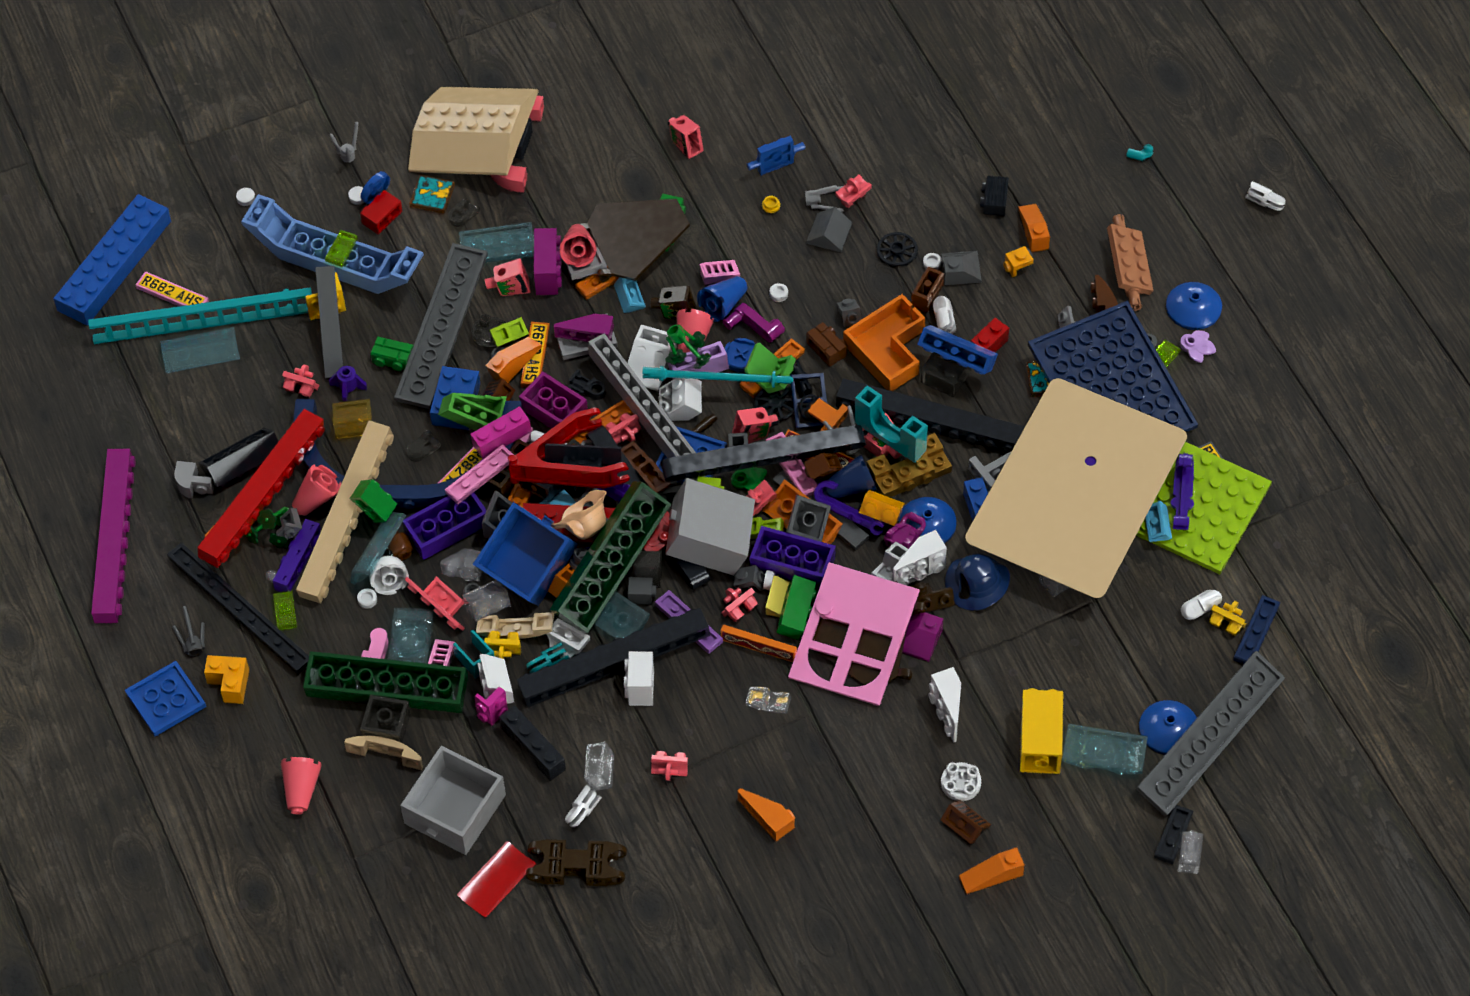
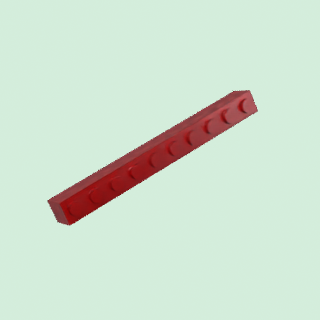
M303 409L197 547L198 558L217 568L221 563L227 561L231 550L237 548L240 538L249 532L253 521H257V517L260 515L259 512L271 503L272 496L281 490L285 479L291 477L295 466L301 464L305 453L313 448L317 437L320 438L325 430L323 418Z

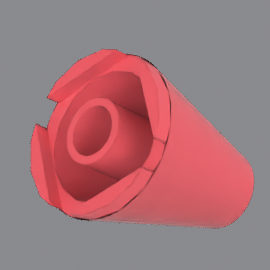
M581 224L572 225L560 244V255L563 261L568 265L570 264L578 268L590 264L597 251L595 241Z
M686 309L679 310L676 316L677 325L680 324L691 335H694L696 331H700L705 335V342L714 321L713 318L710 319L711 315L696 309H691V312H685ZM684 343L678 344V349H682L683 352L690 351Z
M315 464L309 468L292 502V507L297 508L298 515H308L337 495L341 482L338 484L336 474L323 465L315 467Z
M291 757V761L286 762V758L281 760V769L287 809L291 810L292 814L300 815L308 809L321 770V762L318 761V764H315L314 759L304 757Z

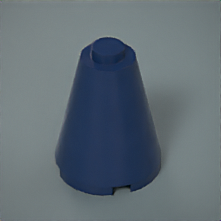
M862 455L856 457L827 479L838 484L836 489L823 487L824 494L834 499L867 493L868 490H877Z

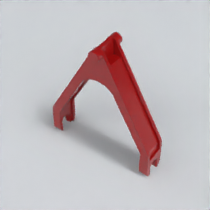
M591 408L571 414L521 452L508 457L510 482L512 484L525 481L607 488L626 483L630 477L628 474L620 477L617 476L619 472L629 470L624 462L605 467H592L543 461L546 443L565 444L580 432L602 426L601 418L589 420L593 415L601 414L599 408Z

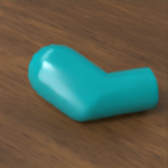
M1146 144L1144 149L1140 151L1129 148L1126 157L1139 161L1147 159L1153 155V146Z

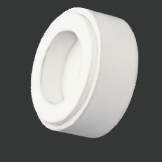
M356 186L349 191L351 203L356 205L364 203L360 198L363 187Z
M242 188L236 194L237 201L242 206H249L255 200L254 191L250 188Z
M929 253L925 255L923 259L925 269L927 267L936 270L941 268L942 259L938 254Z
M777 283L771 286L770 298L773 301L783 302L787 299L788 288L784 284Z
M766 571L763 589L770 590L775 575L774 571Z
M369 588L361 590L357 595L358 604L365 609L374 607L377 603L376 592Z

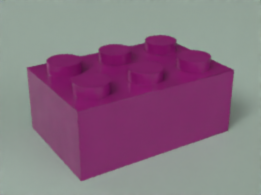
M557 228L534 229V280L536 295H558V287H562L561 235H557Z
M543 371L519 396L523 411L551 429L571 414L588 409L587 399Z

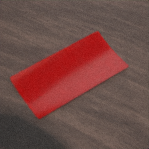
M507 841L463 887L457 896L482 916L487 917L526 875V869L534 867L536 862Z

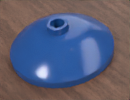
M1187 282L1171 290L1167 297L1166 310L1169 317L1177 325L1186 329L1199 330L1213 325L1219 319L1222 311V301L1218 293L1210 286L1199 282Z
M921 497L910 501L904 506L899 518L900 523L902 517L907 513L913 512L925 519L926 526L920 536L936 530L944 544L951 539L956 530L957 521L953 509L946 502L933 497ZM910 519L906 521V524L916 529L921 526Z
M1171 700L1159 701L1150 705L1143 712L1139 722V732L1142 740L1149 748L1158 753L1166 754L1197 717L1189 707L1180 702Z

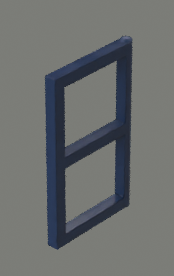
M791 374L790 376L793 378L791 391L796 429L823 427L824 424L822 422L799 423L797 404H799L801 399L796 398L794 380L820 378L822 393L820 399L827 403L824 374ZM806 398L803 404L811 402V398Z

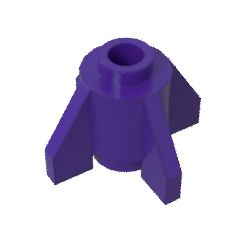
M352 366L339 368L329 380L330 386H338L342 390L343 402H347L348 392L354 391L356 387L357 389L367 390V383L356 374Z

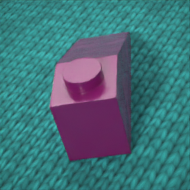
M591 314L554 324L556 338L588 342L604 333L611 341L614 329L613 316L607 314Z

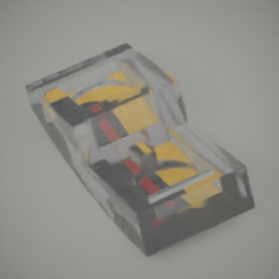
M750 686L746 705L764 711L787 714L791 695L784 692H771L769 687Z

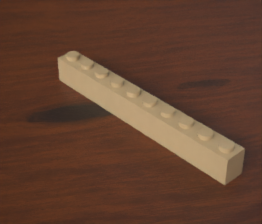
M368 421L296 591L299 597L320 604L323 598L327 597L330 581H333L336 576L335 569L342 562L344 548L349 545L350 534L357 527L359 513L363 512L349 498L361 480L377 479L381 462L385 461L387 455V447L392 444L394 439L389 426Z

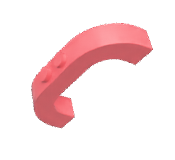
M543 96L536 97L529 116L532 121H541L544 110ZM511 165L508 175H490L498 185L507 190L522 193L525 191L527 182L526 167Z

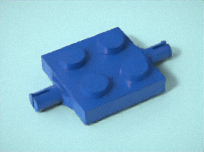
M791 136L762 145L757 148V159L747 163V168L750 171L758 167L760 175L794 163L795 153L805 149V145L801 142L793 146Z

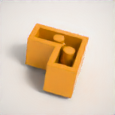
M207 655L204 670L207 684L221 685V695L224 703L243 704L249 674L247 659Z

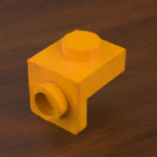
M1026 246L1006 253L1003 265L1006 272H1010L1011 276L1015 277L1017 270L1033 264L1034 259Z

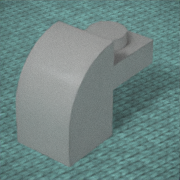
M177 461L174 475L178 490L182 495L193 498L194 492L213 494L214 485L212 477L198 476L196 463Z
M894 542L885 551L883 562L871 575L893 581V568L908 549L898 542Z

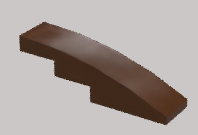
M634 441L622 448L623 454L643 482L659 494L672 485L670 482L665 481L662 471Z

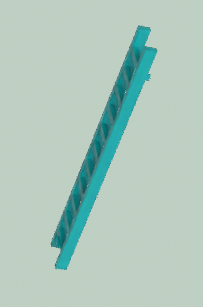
M311 287L290 291L289 289H284L283 292L89 319V329L106 327L105 333L93 334V343L98 344L309 313L307 303L298 305L297 299L311 295L312 290ZM292 300V304L279 307L278 302ZM261 304H274V308L260 309ZM255 305L256 311L242 313L241 307ZM233 308L237 310V314L223 315L222 310ZM217 311L218 313L216 317L205 318L204 315L206 312ZM199 314L200 319L187 321L186 315ZM181 317L182 322L168 323L167 318ZM162 319L163 324L149 325L151 320ZM130 323H144V327L131 329ZM125 324L126 330L112 331L111 326Z

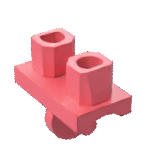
M858 175L854 179H848L847 184L835 192V196L841 200L845 207L849 208L853 205L854 201L865 196L866 192L872 188V185L866 182L861 175Z
M302 365L301 369H294V373L299 375L284 371L282 375L285 378L283 388L286 391L294 392L296 385L299 384L302 385L299 394L310 398L313 390H318L319 384H316L315 380L306 378L313 377V373L309 372L308 365Z
M626 412L621 415L619 424L616 425L614 422H610L605 428L616 444L627 439L629 442L635 441L634 435L638 433L641 426L638 422L639 417L636 414L631 416Z
M763 480L755 489H750L746 496L755 499L753 516L762 511V508L767 503L772 502L776 498V492L766 480Z
M728 588L725 591L727 597L723 600L726 604L730 601L732 603L721 613L724 617L728 615L734 622H737L744 616V613L739 608L741 604L748 611H751L758 605L753 596L755 591L750 588L738 597L742 592L740 588H737L735 591L732 588Z
M657 751L651 757V774L666 775V780L670 781L671 775L687 776L688 757H686L685 753L677 752L674 757L667 756L665 751Z

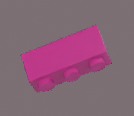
M519 406L471 433L473 446L481 458L484 459L502 444L506 447L532 432L530 420Z

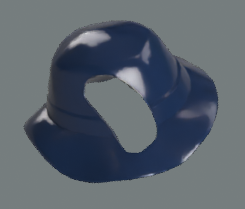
M973 554L953 561L945 576L946 588L951 587L953 589L955 604L963 609L972 611L987 608L997 602L1006 593L1010 581V572L1005 565L982 554ZM961 573L965 576L971 591L968 599H961L958 596L961 591Z

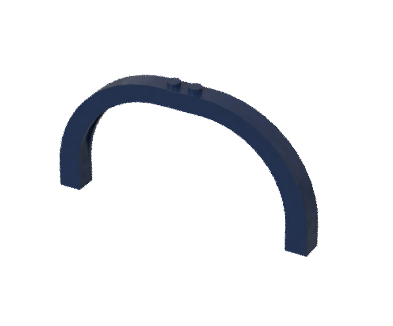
M296 399L294 421L303 409L317 415L315 399ZM506 401L502 416L519 406L523 410L521 401ZM517 440L507 445L506 448L510 450ZM314 441L313 448L304 455V466L309 470L314 464L315 467L323 465L333 471L337 476L336 481L338 484L340 482L342 484L345 476L328 465L319 453ZM465 473L437 484L380 485V488L393 497L392 499L397 503L395 508H426L447 497L445 489ZM486 483L482 485L479 489H477L474 493L476 494L477 492L485 488Z

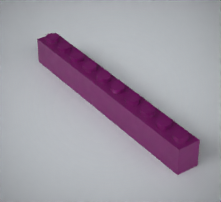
M107 449L91 613L94 623H118V617L122 615L120 599H123L124 590L121 584L125 582L123 565L127 563V556L124 552L128 548L126 532L130 530V523L127 519L128 516H131L129 500L133 498V491L130 488L131 483H134L132 467L136 465L135 456H132L130 449Z

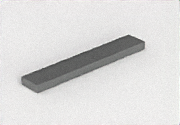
M334 266L315 267L325 379L331 378L339 368L343 367Z
M784 470L773 478V483L778 487L784 479L792 484ZM814 495L809 496L811 500L816 501ZM830 510L829 513L843 523L837 536L855 551L869 539V535L851 520Z

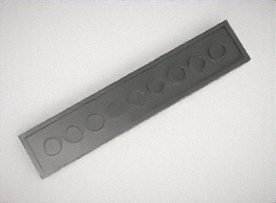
M452 243L394 396L395 401L431 409L442 366L447 367L488 257V251Z
M1257 650L1253 652L1136 787V790L1162 815L1167 816L1285 677Z

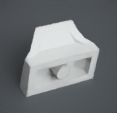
M559 618L553 623L552 632L547 633L550 647L560 642L563 644L562 647L551 652L555 653L565 648L566 653L560 656V658L567 655L571 658L573 655L579 654L590 641L589 635Z

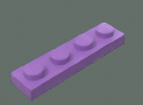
M670 590L655 601V606L668 618L680 616L691 610ZM710 626V636L696 641L708 654L723 643V638Z

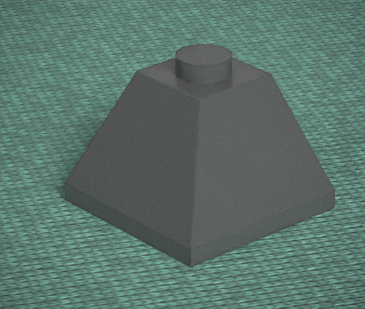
M978 251L941 253L945 285L982 283Z

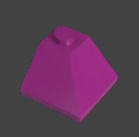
M925 612L911 615L903 654L929 662L943 631V618Z

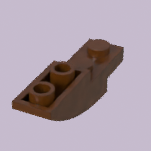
M1095 275L1094 282H1091V293L1095 295L1092 298V308L1096 309V313L1118 305L1107 283L1099 275Z

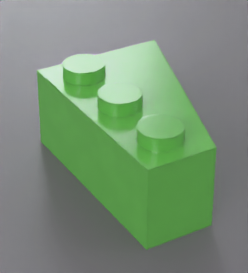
M451 393L442 398L438 415L477 431L502 417L507 396L494 397L491 395L480 396Z

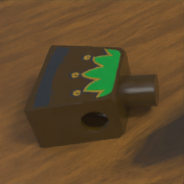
M690 286L661 289L660 298H651V308L661 309L662 315L666 319L677 320L676 316L679 310L686 309L685 312H691V309H696Z

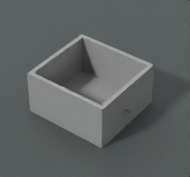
M686 478L673 498L665 555L734 576L748 557L755 499Z
M440 746L401 804L404 824L466 855L506 796L503 776Z

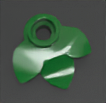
M763 468L737 470L731 476V484L738 489L753 490L765 479L767 470Z

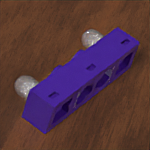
M305 519L303 525H301L302 529L296 533L295 540L290 542L287 555L282 557L279 570H268L265 573V578L273 582L275 591L289 595L321 533L320 523Z

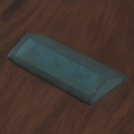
M234 327L160 341L166 373L240 359Z
M392 512L386 522H381L351 572V583L356 584L370 576L405 519L406 515L404 513Z
M615 591L594 624L616 639L631 635L634 631L643 630L650 614Z

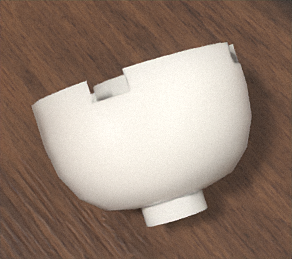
M380 557L370 568V584L377 593L392 595L397 593L395 590H399L401 587L404 589L408 583L404 580L406 577L409 578L408 571L404 563L397 557Z

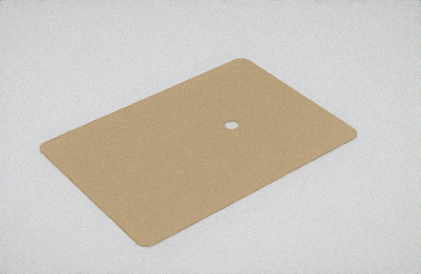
M1059 378L1053 379L1045 390L965 536L966 541L972 546L1088 596L1100 598L1105 595L1178 457L1187 439V434L1181 428ZM1087 457H1094L1096 464L1093 466L1087 465L1085 463Z

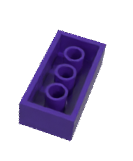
M472 493L459 504L447 496L402 520L404 533L408 535L418 554L425 560L481 530L482 521L487 510L475 493Z
M761 526L750 555V566L756 565L765 574L767 570L774 571L775 576L791 580L796 575L816 582L815 587L820 588L828 563H834L836 546Z

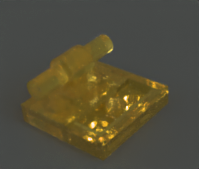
M370 399L332 403L335 438L362 436L368 421H372Z

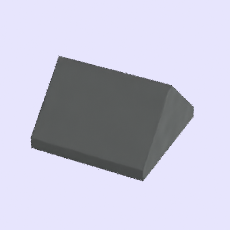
M836 207L819 212L816 215L806 244L842 252L852 226V221Z
M498 491L493 493L482 521L484 538L489 539L512 505V502Z
M796 495L786 533L822 542L831 506Z

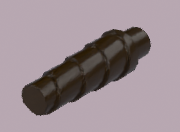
M716 415L706 416L691 431L699 434L705 431L717 420Z

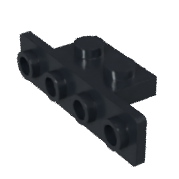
M546 443L545 461L602 467V464L613 465L621 463L622 448Z

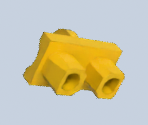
M1234 601L1232 605L1225 602L1223 608L1229 611L1213 605L1210 624L1219 628L1223 620L1230 622L1226 631L1236 636L1240 629H1244L1246 626L1245 619L1234 615L1235 613L1241 616L1243 613L1242 610L1237 608L1239 602Z
M490 631L488 638L484 640L494 651V656L504 659V657H512V654L521 655V644L517 632H509L507 639H500V632Z

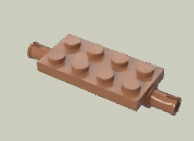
M1118 214L1113 217L1114 224H1110L1107 227L1118 287L1125 289L1132 309L1138 311L1142 308L1139 295H1150L1153 292L1142 231L1126 228L1124 216Z

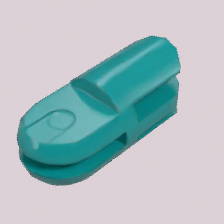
M560 642L540 652L541 656L530 661L527 664V668H531L542 661L544 663L529 672L534 673L545 666L549 667L563 659H570L569 655L553 663L551 662L566 653L565 648L548 656L549 653L559 649L563 644Z

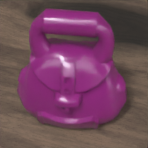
M913 512L905 514L899 524H895L894 527L886 532L884 537L885 545L890 547L894 542H898L909 549L924 531L926 526L925 519ZM910 519L921 526L916 529L906 524V521Z

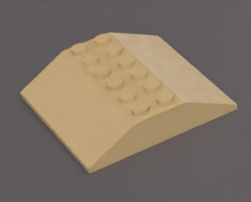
M440 87L424 102L413 129L409 172L508 175L539 92L538 89Z

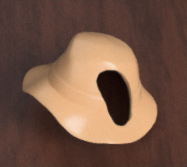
M604 490L590 491L584 498L565 510L560 522L553 523L551 526L555 529L565 528L581 540L593 537L606 524L603 501L607 492ZM593 502V506L583 510L585 503Z

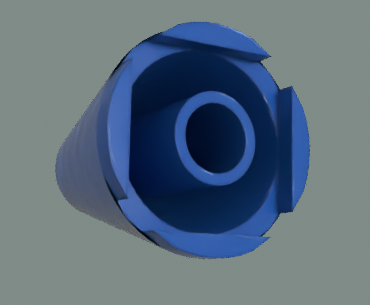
M736 276L704 287L697 294L699 307L703 306L704 312L711 315L710 319L713 318L716 322L720 321L729 314L746 293L747 283L743 278Z

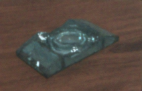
M394 609L388 660L428 664L434 609Z
M1068 724L1062 761L1084 769L1101 768L1116 774H1142L1148 736Z

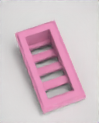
M735 260L699 264L704 285L740 276ZM728 267H732L733 271L730 272Z
M435 639L428 664L438 663L450 666L453 643L455 642ZM439 646H446V647H449V648H448V649H445V648H438V647H439ZM437 651L446 652L447 654H438Z

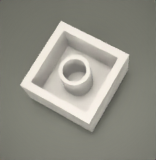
M629 652V659H625V698L629 699V706H653V652Z

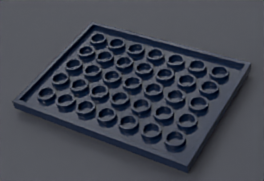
M1128 301L1028 341L1027 345L1048 383L1053 379H1063L1181 428L1185 432L1198 427L1196 419Z

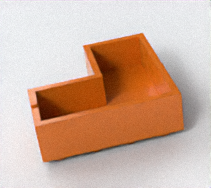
M903 294L843 331V339L847 343V349L886 390L894 391L919 374L920 361L903 344L922 333L925 327V317L915 307L912 309L913 304Z

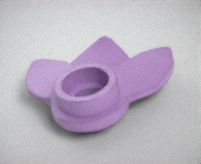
M1194 331L1192 334L1183 335L1180 339L1181 349L1188 352L1189 357L1194 361L1202 363L1203 355L1216 352L1214 344L1208 340L1209 334L1205 331Z

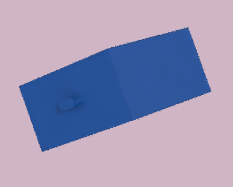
M513 502L473 565L527 601L539 606L548 593L555 575L565 567L579 544L553 528L551 525L554 521L544 515L541 520Z

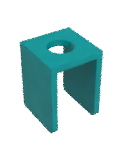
M471 630L473 645L482 654L494 656V651L474 630ZM453 643L454 656L475 679L479 677L477 663H480L481 660L478 659L476 662H473L456 643Z

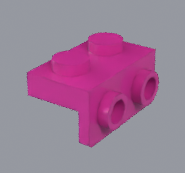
M500 686L487 699H484L479 694L474 696L477 717L482 722H487L491 726L499 719L500 715L508 710L506 693Z

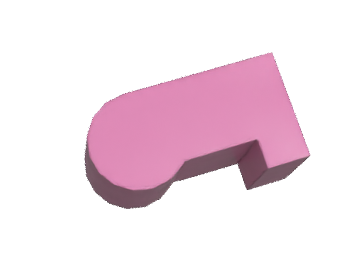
M376 628L370 633L371 644L369 651L363 650L361 657L385 659L389 644L387 632L382 628Z

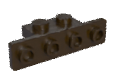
M928 582L910 586L920 590L916 602L925 603V612L955 605L953 589L951 587L933 591ZM912 611V614H911V615L919 614V613Z

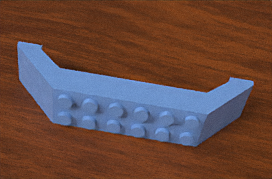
M259 194L241 221L242 225L279 259L316 272L315 267L334 266L340 281L376 294L407 283L424 255L423 252L407 246L405 250L389 253L293 219L275 203L274 199Z

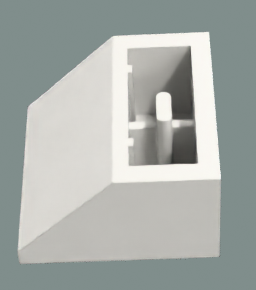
M675 378L659 388V405L671 421H688L702 413L700 380Z
M481 654V662L477 664L485 699L500 686L505 690L507 704L513 703V692L505 660Z

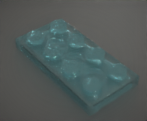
M531 222L459 232L460 245L488 251L486 262L534 256V236Z

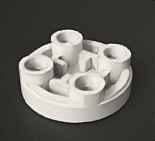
M949 763L941 777L943 792L949 798L956 801H967L974 798L981 788L979 769L967 763Z

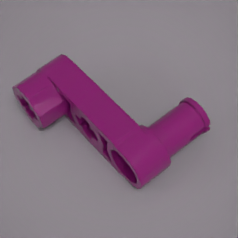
M741 303L730 316L723 320L724 326L729 330L740 321H743L769 343L785 332V327L778 319L768 322L745 303Z

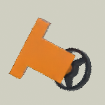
M813 394L805 395L799 402V412L805 420L814 421L818 419L822 423L827 421L833 429L838 428L848 415V408L844 404L836 410ZM809 396L812 397L811 402L807 403L806 408H802L804 400ZM803 411H807V413L815 418L810 419L806 417ZM824 425V426L822 427L821 431L828 430V429H827V427Z

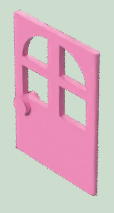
M829 562L788 678L880 706L920 590ZM820 618L849 625L841 649L813 641ZM863 630L892 638L884 662L855 653ZM809 649L838 657L830 681L821 678L812 670L808 661ZM852 662L880 670L876 679L867 685L860 687L844 686Z

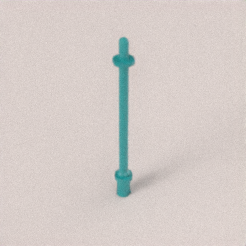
M643 366L642 372L643 379H659V381H663L666 378L766 382L771 383L772 388H775V383L791 384L793 382L791 376H777L776 371H773L772 375L678 371L667 370L664 366H660V368Z

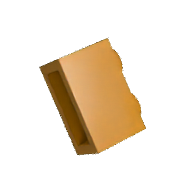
M868 490L864 496L859 513L895 526L899 521L905 503Z

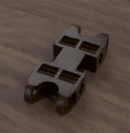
M546 839L533 841L528 844V853L543 859L541 864L526 869V878L533 882L564 885L565 876H586L587 886H610L625 881V873L609 865L612 861L627 855V848L621 844L608 841H588V850L567 849L566 840Z

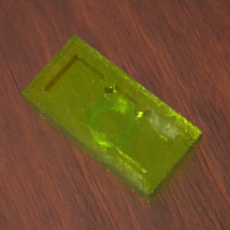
M340 230L325 257V261L343 267L358 240V236Z
M1165 339L1156 351L1166 368L1180 353V348Z
M293 591L273 594L277 628L279 630L297 628Z

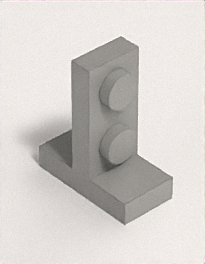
M1011 452L986 466H983L976 456L969 459L968 470L975 479L983 477L988 493L995 482L994 479H997Z

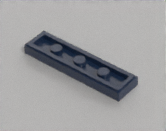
M1261 596L1233 661L1244 664L1256 650L1259 652L1280 606L1279 601Z

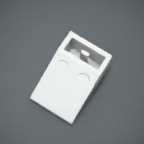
M641 325L633 343L628 365L646 388L658 391L662 381H659V379H643V366L656 368L664 366V368L668 369L669 364L665 359L672 352L666 340L668 335L666 331Z
M936 530L918 537L893 568V582L897 581L908 586L909 583L923 580L926 576L932 573H939L946 568L947 547Z
M954 667L931 675V683H929L930 693L928 695L931 703L937 707L936 713L939 720H943L945 724L946 735L948 737L951 736L953 742H956L961 682Z

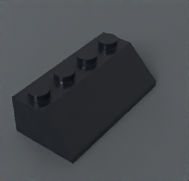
M264 427L198 462L207 477H212L213 485L222 488L227 486L233 478L236 477L238 479L247 474L246 471L252 468L253 470L258 469L279 441L274 431Z

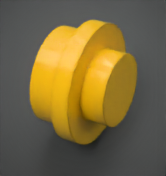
M767 196L762 202V208L767 213H775L780 209V201L775 196Z

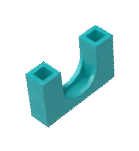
M868 385L855 397V423L857 425H861L863 429L914 463L927 451L928 425L912 415L901 429L898 428L883 412L882 395Z

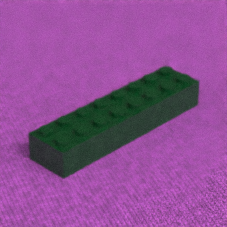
M633 481L551 606L550 611L571 626L584 633H588L669 509L671 503L645 483Z
M310 651L303 688L306 697L462 713L468 674L466 668Z

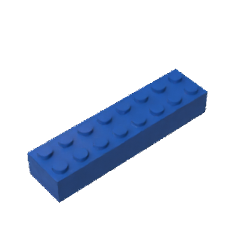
M138 194L53 298L57 311L88 326V320L93 319L169 225L171 218L168 208Z

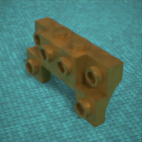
M935 433L927 436V451L916 463L905 459L890 465L884 454L867 461V467L874 478L879 494L893 497L902 492L911 491L919 485L928 484L932 480L952 472V465L943 452L944 447Z

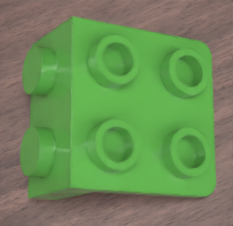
M756 343L745 367V373L772 375V372L776 371L777 376H790L796 359L792 355L778 359L761 343ZM756 382L768 393L784 390L787 386L786 383H775V388H772L771 383Z

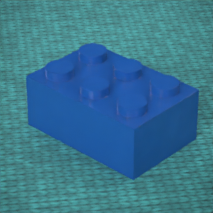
M442 366L430 410L432 425L469 430L468 427L438 415L442 398L451 393L478 395L481 384L479 371Z

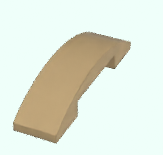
M534 613V617L509 619H499L497 615L478 616L476 633L480 636L488 637L490 631H498L501 635L500 639H507L509 632H517L519 639L541 636L552 632L554 613Z
M356 736L345 739L346 752L366 756L367 750H372L402 758L403 766L418 770L423 769L422 758L413 749L398 741L379 736Z

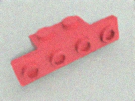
M437 576L424 591L408 577L404 579L409 583L407 587L414 594L419 592L422 595L420 599L428 606L432 604L435 607L433 611L441 618L445 616L449 619L447 623L454 630L457 627L462 631L465 629L453 618L465 601Z

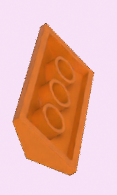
M784 479L775 491L777 494L776 498L772 502L767 503L762 510L773 519L782 518L784 528L787 529L796 495L810 498ZM830 513L822 538V542L828 544L834 542L843 525Z

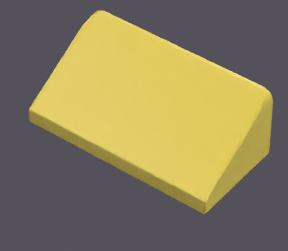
M775 575L766 604V615L780 617L790 582Z

